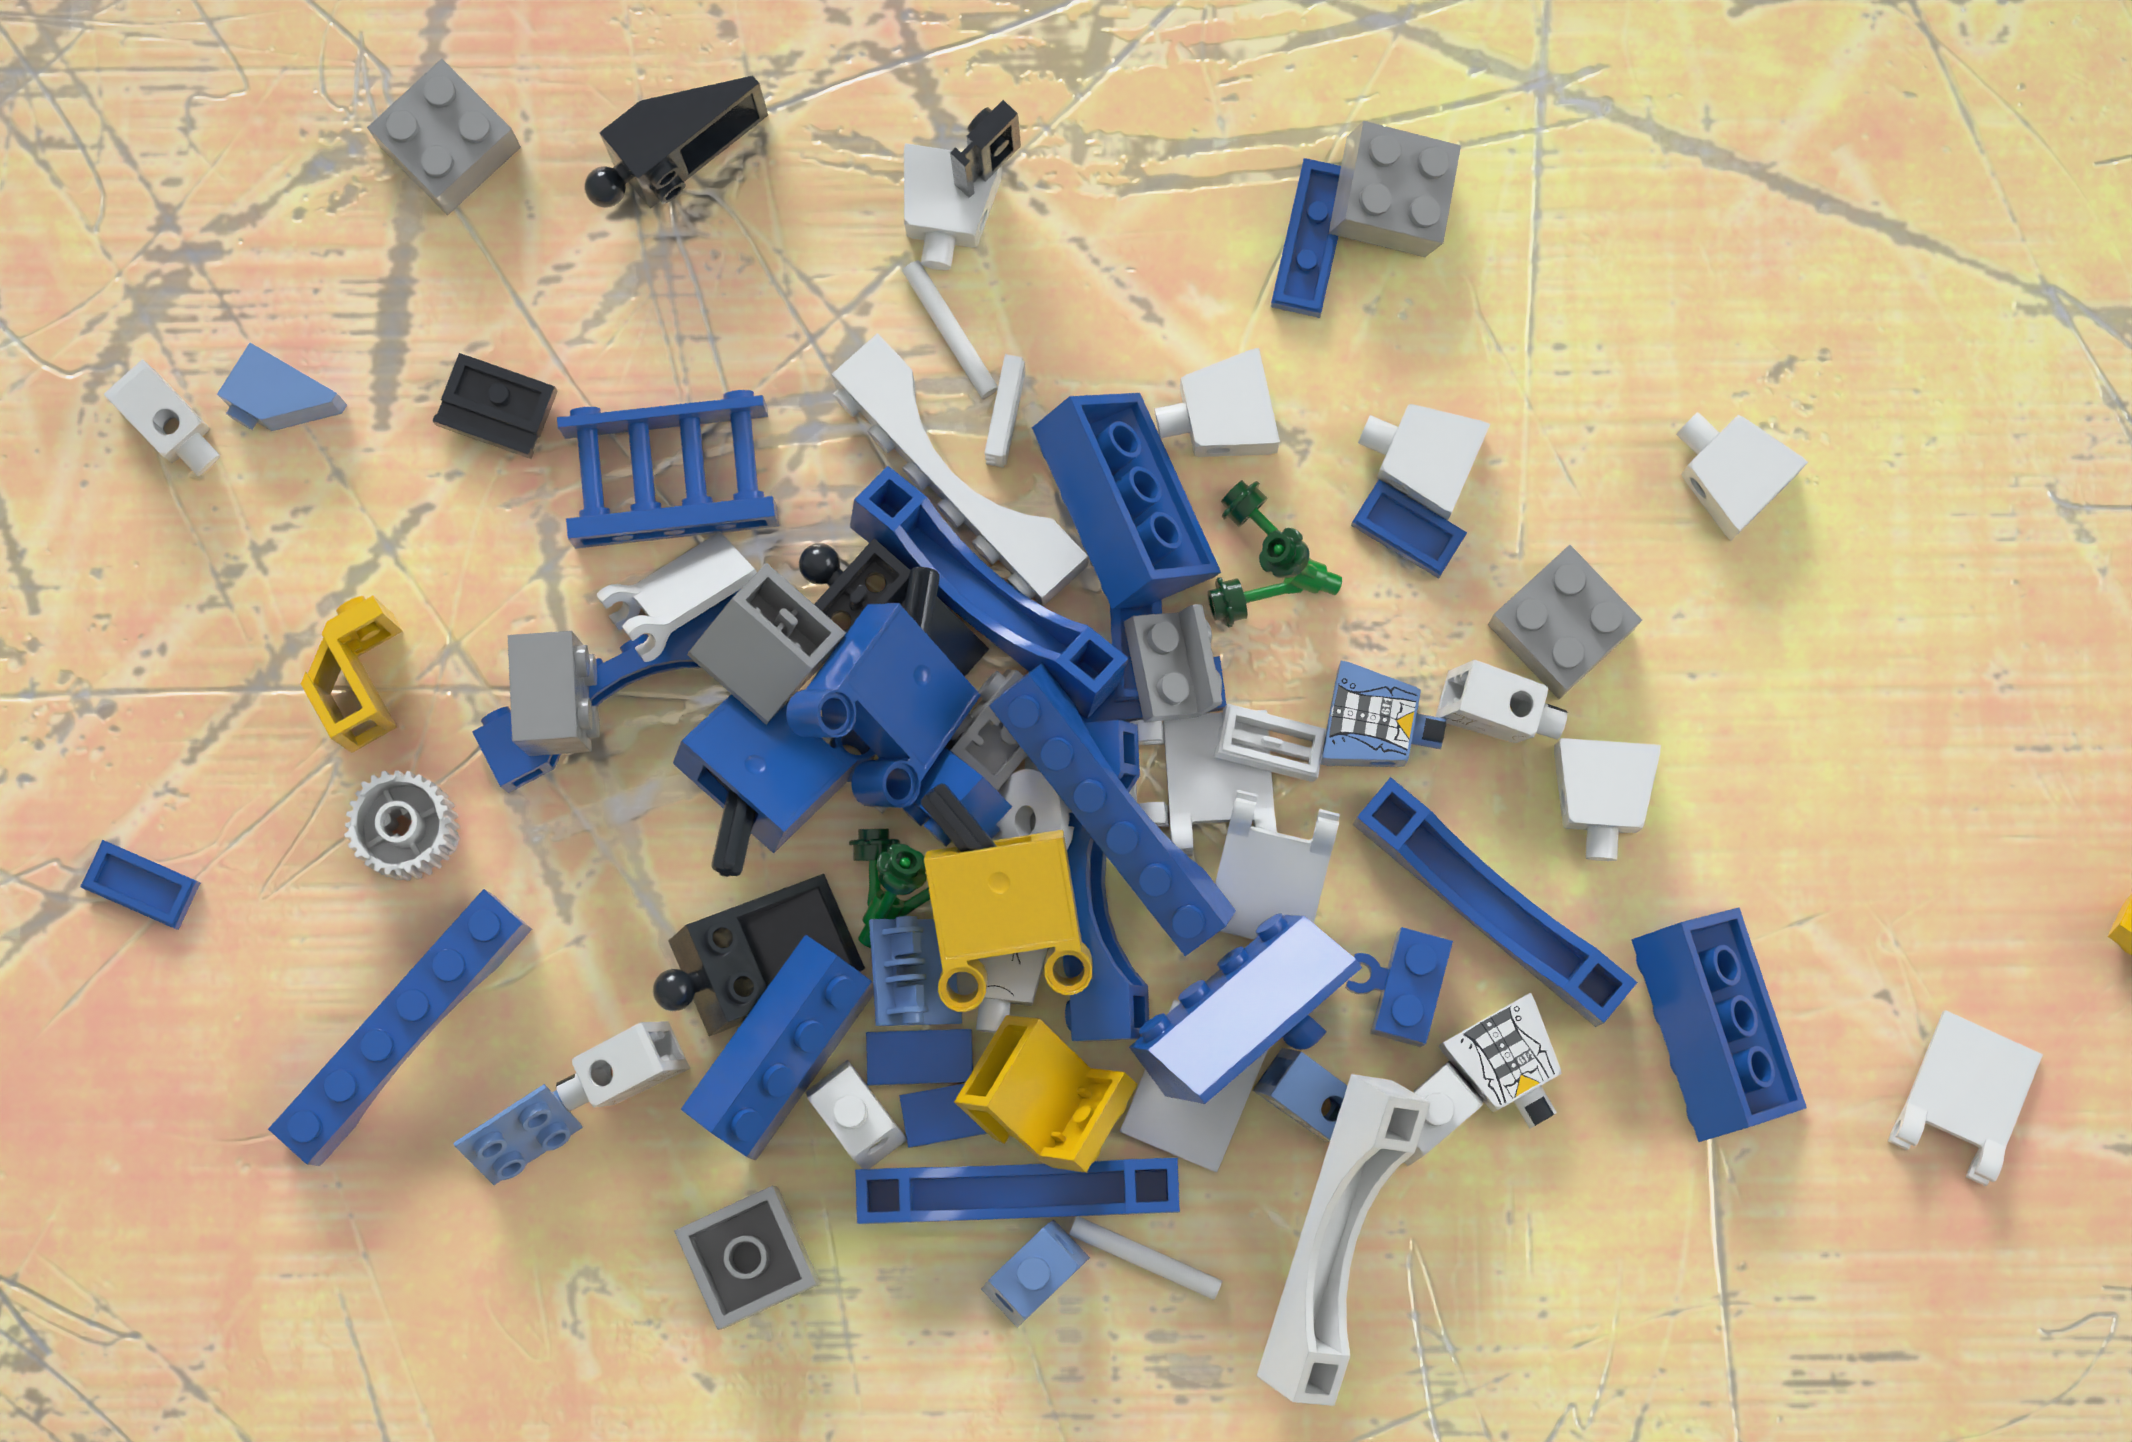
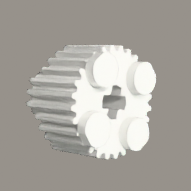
M399 770L395 771L394 775L389 774L387 771H382L380 778L372 775L369 784L365 781L361 783L363 789L355 793L358 797L357 801H350L353 811H347L346 813L351 818V821L345 823V827L349 831L344 833L345 837L351 840L348 846L356 851L354 854L356 858L364 861L366 866L386 877H391L395 880L405 879L406 881H410L412 876L422 879L423 872L431 875L433 874L432 868L434 866L438 869L442 867L440 862L442 859L447 861L450 859L448 855L456 851L460 839L456 831L460 829V825L454 821L458 818V813L452 810L455 807L454 803L448 799L449 796L440 787L420 774L416 776L410 771L403 774ZM403 815L412 820V824L409 826V831L403 836L398 833L393 835L392 831L399 827L397 821L399 816Z

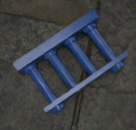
M735 390L724 393L721 400L602 413L598 407H579L570 410V416L557 417V426L564 438H577L584 509L579 511V517L566 518L567 536L573 547L577 549L715 534L718 532L779 527L778 509L773 496L764 497V492L758 490L751 419L768 417V408L763 395L754 396V392L751 390ZM731 421L738 493L733 494V500L713 502V498L707 496L700 424ZM680 427L686 498L682 500V506L662 508L661 503L656 502L649 430ZM629 432L635 504L630 506L631 511L610 514V509L604 507L598 435Z

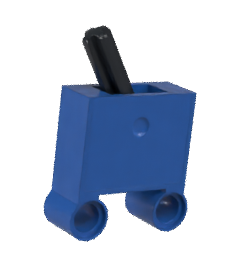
M913 567L910 570L904 608L900 603L867 604L806 690L796 692L790 698L787 705L786 717L788 725L798 736L807 738H839L847 735L853 729L879 757L877 760L861 762L852 775L851 787L853 795L864 806L905 808L915 802L920 793L921 780L981 696L930 638L940 579L937 570L932 568Z
M732 694L681 741L673 764L724 809L712 858V869L719 872V875L723 877L739 876L743 871L751 834L772 853H775L844 784L852 782V775L856 767L861 762L873 760L876 755L853 729L845 736L831 738L829 744L822 738L801 737L795 734L788 725L786 711L789 701L766 725ZM843 745L855 747L861 755L849 753Z

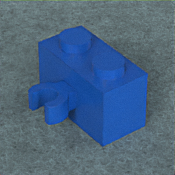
M944 747L921 780L920 793L916 801L908 807L901 808L919 826L923 825L939 842L947 847L951 840L921 805L924 795L936 785L946 784L991 839L1001 830L996 824L1012 806L981 774Z
M1401 927L1396 933L1387 968L1380 967L1379 962L1369 954H1354L1353 957L1357 959L1359 964L1365 965L1369 969L1370 978L1365 983L1348 980L1345 988L1349 992L1358 995L1367 994L1372 990L1381 992L1370 1034L1417 1047H1422L1427 1043L1453 941Z

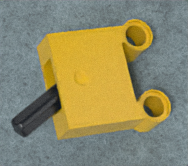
M946 784L936 785L924 795L921 805L956 846L926 851L924 857L942 964L938 983V993L941 1001L948 1008L956 1012H967L975 1009L984 999L988 980L985 966L978 959L1049 948L1045 958L1044 973L1047 984L1055 992L1062 995H1074L1082 992L1089 985L1092 978L1093 958L1089 948L1081 940L1063 829L992 840ZM1073 955L1080 959L1084 968L1078 976L1064 978L1055 971L1053 966L1055 961L1061 956ZM957 972H967L974 976L978 987L970 994L961 995L950 988L948 979Z

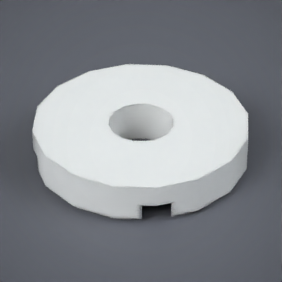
M1024 769L1013 773L998 790L1012 808L996 824L1001 830L992 840L1063 829L1066 849H1068L1074 827L1068 826L1069 813H1072L1039 770ZM1034 811L1036 824L1033 832H1031L1030 817Z

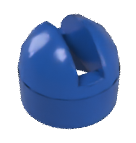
M1307 1015L1282 1038L1290 1047L1303 1050L1317 1044L1327 1031Z

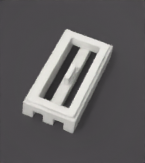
M1008 354L1004 356L984 453L987 465L1004 468V465H1007L1026 373L1023 357Z
M1227 704L1223 708L1221 717L1223 722L1219 728V743L1215 748V758L1309 782H1314L1318 778L1327 729L1232 704ZM1235 722L1312 741V747L1309 748L1286 742L1282 739L1235 729L1234 725ZM1231 741L1307 760L1309 763L1306 764L1231 745Z

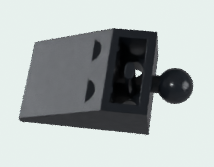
M752 75L637 102L599 132L614 167H598L588 174L584 185L587 198L599 207L608 208L615 206L624 197L625 184L629 182L650 209L660 201L663 204L670 202L683 191L687 179L769 115L760 83Z
M873 539L845 571L840 569V558L837 552L827 544H812L802 552L799 558V570L808 582L816 585L827 584L829 586L814 605L830 619L838 613L848 615L851 619V625L848 629L843 630L846 633L867 604L900 603L903 608L905 607L910 569L876 539ZM873 575L882 577L886 583L885 588L877 593L869 591L865 585L866 580ZM936 597L930 638L965 677L989 651V648Z
M821 874L685 925L668 940L680 969H669L662 972L654 982L653 996L658 1005L668 1011L683 1010L694 1000L710 1037L742 1024L805 935L839 956L859 972H862L865 966L825 874Z

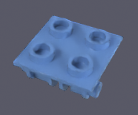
M917 916L896 917V919L869 920L876 1026L962 1024V1012H956L948 1008L941 1001L938 993L942 964L934 919H917ZM955 973L948 979L950 988L958 993L957 973Z
M543 1084L453 1144L493 1185H496L502 1180L517 1176L524 1170L526 1164L546 1151L555 1150L563 1146L570 1139V1136L582 1129L583 1126L564 1106L557 1089L551 1092Z

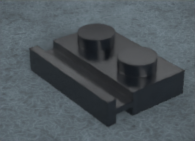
M1004 100L993 110L986 107L980 111L967 128L969 132L966 136L968 146L962 152L956 147L950 152L954 184L968 198L975 193L973 183L979 177L986 182L1021 147L1018 113Z
M459 353L443 392L439 411L434 415L433 423L438 427L532 459L533 449L537 439L541 436L558 390L555 386Z

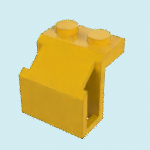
M358 596L346 601L337 608L336 612L338 615L326 622L322 631L323 638L308 673L305 672L300 683L330 738L351 753L397 728L358 658L360 655L403 632L394 614L374 596L367 599L364 596ZM341 670L363 707L346 718L342 715L331 695ZM369 719L377 724L356 737L351 729Z
M1006 1015L954 1103L993 1139L1005 1144L1009 1136H1012L1040 1162L1052 1168L1087 1173L1091 1164L1098 1158L1101 1147L1117 1119L1124 1113L1127 1102L1137 1083L1125 1072L1090 1068L1039 1018Z

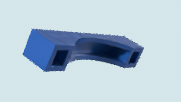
M887 466L854 499L850 528L868 543L876 539L910 570L913 567H928L937 570L940 576L937 597L1027 671L1030 672L1040 663H1043L1074 702L1078 712L1088 719L1121 683L1129 659L1126 655L1088 625L1072 621L1048 610L1002 579L956 535L928 497L892 468Z
M740 590L674 630L668 637L662 653L652 661L644 662L635 650L636 646L648 639V634L640 635L633 641H627L620 647L622 652L620 655L604 663L601 658H597V685L589 686L591 706L598 707L604 700L627 685L651 675L683 668H701L687 654ZM508 706L499 708L481 719L483 726L472 731L497 782L508 793L554 770L561 754L528 756L512 741L511 710Z
M1040 663L1005 690L989 705L1184 956H1187L1228 925L1236 911L1207 872L1178 848L1131 796L1097 747L1074 702L1043 663Z
M1121 720L1084 723L1102 755L1128 792H1130L1140 777L1138 724ZM1069 813L1068 826L1074 827L1072 841L1067 849L1075 904L1081 940L1089 948L1093 959L1092 978L1089 985L1082 992L1070 995V1000L1066 1003V1025L1071 1031L1072 1041L1136 1040L1141 1037L1139 1034L1140 1028L1149 1021L1148 985L1130 964L1118 942L1109 915L1105 887L1106 855L1074 814ZM1073 955L1063 956V968L1068 978L1078 976L1084 968L1083 963Z
M1391 777L1355 819L1353 826L1593 1026L1597 1027L1605 1023L1638 983L1596 947L1553 919L1505 881L1455 836L1429 808Z
M483 889L268 1130L304 1163L321 1166L357 1126L383 1087L418 1045L474 988L504 962L530 933L532 928L495 895Z
M1178 1158L1094 1161L1087 1173L1052 1168L1046 1164L855 1170L857 1224L1180 1212Z

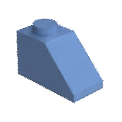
M252 343L248 344L217 393L229 406L226 415L251 430L258 423L270 431H276L342 414L347 407V404L336 392Z

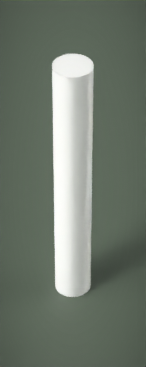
M916 260L903 268V274L981 399L989 397L998 390L996 382L926 270L921 265V262Z
M1079 1216L1076 1217L1069 1235L1212 1300H1215L1221 1287L1222 1280Z

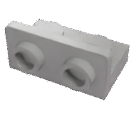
M1201 604L1190 605L1177 613L1132 616L1124 621L1144 722L1195 718L1222 704V680L1215 668L1211 649L1212 631L1208 621L1205 620Z
M1007 669L1003 675L996 671L986 680L978 691L982 700L965 717L945 746V748L981 774L997 791L1027 756L989 707L999 695L1024 677L1018 670Z

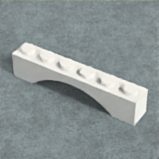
M878 333L832 373L835 387L838 389L833 393V396L852 417L858 412L865 417L872 425L867 430L871 438L887 454L893 449L897 451L907 462L902 469L910 480L922 491L929 486L942 499L937 504L939 510L955 527L958 528L964 523L975 534L977 538L972 541L973 546L991 565L999 560L1012 574L1007 579L1010 585L1028 598L1032 599L1034 597L1040 605L1045 606L1088 566V555L1053 518L1026 515L1000 506L973 491L948 468L933 448L921 423L916 405L915 381L912 369Z
M1351 1074L1257 1373L1258 1378L1292 1402L1335 1406L1350 1359L1346 1298L1350 1266L1356 1241L1367 1212L1382 1186L1395 1170L1415 1153L1431 1103L1393 1080Z

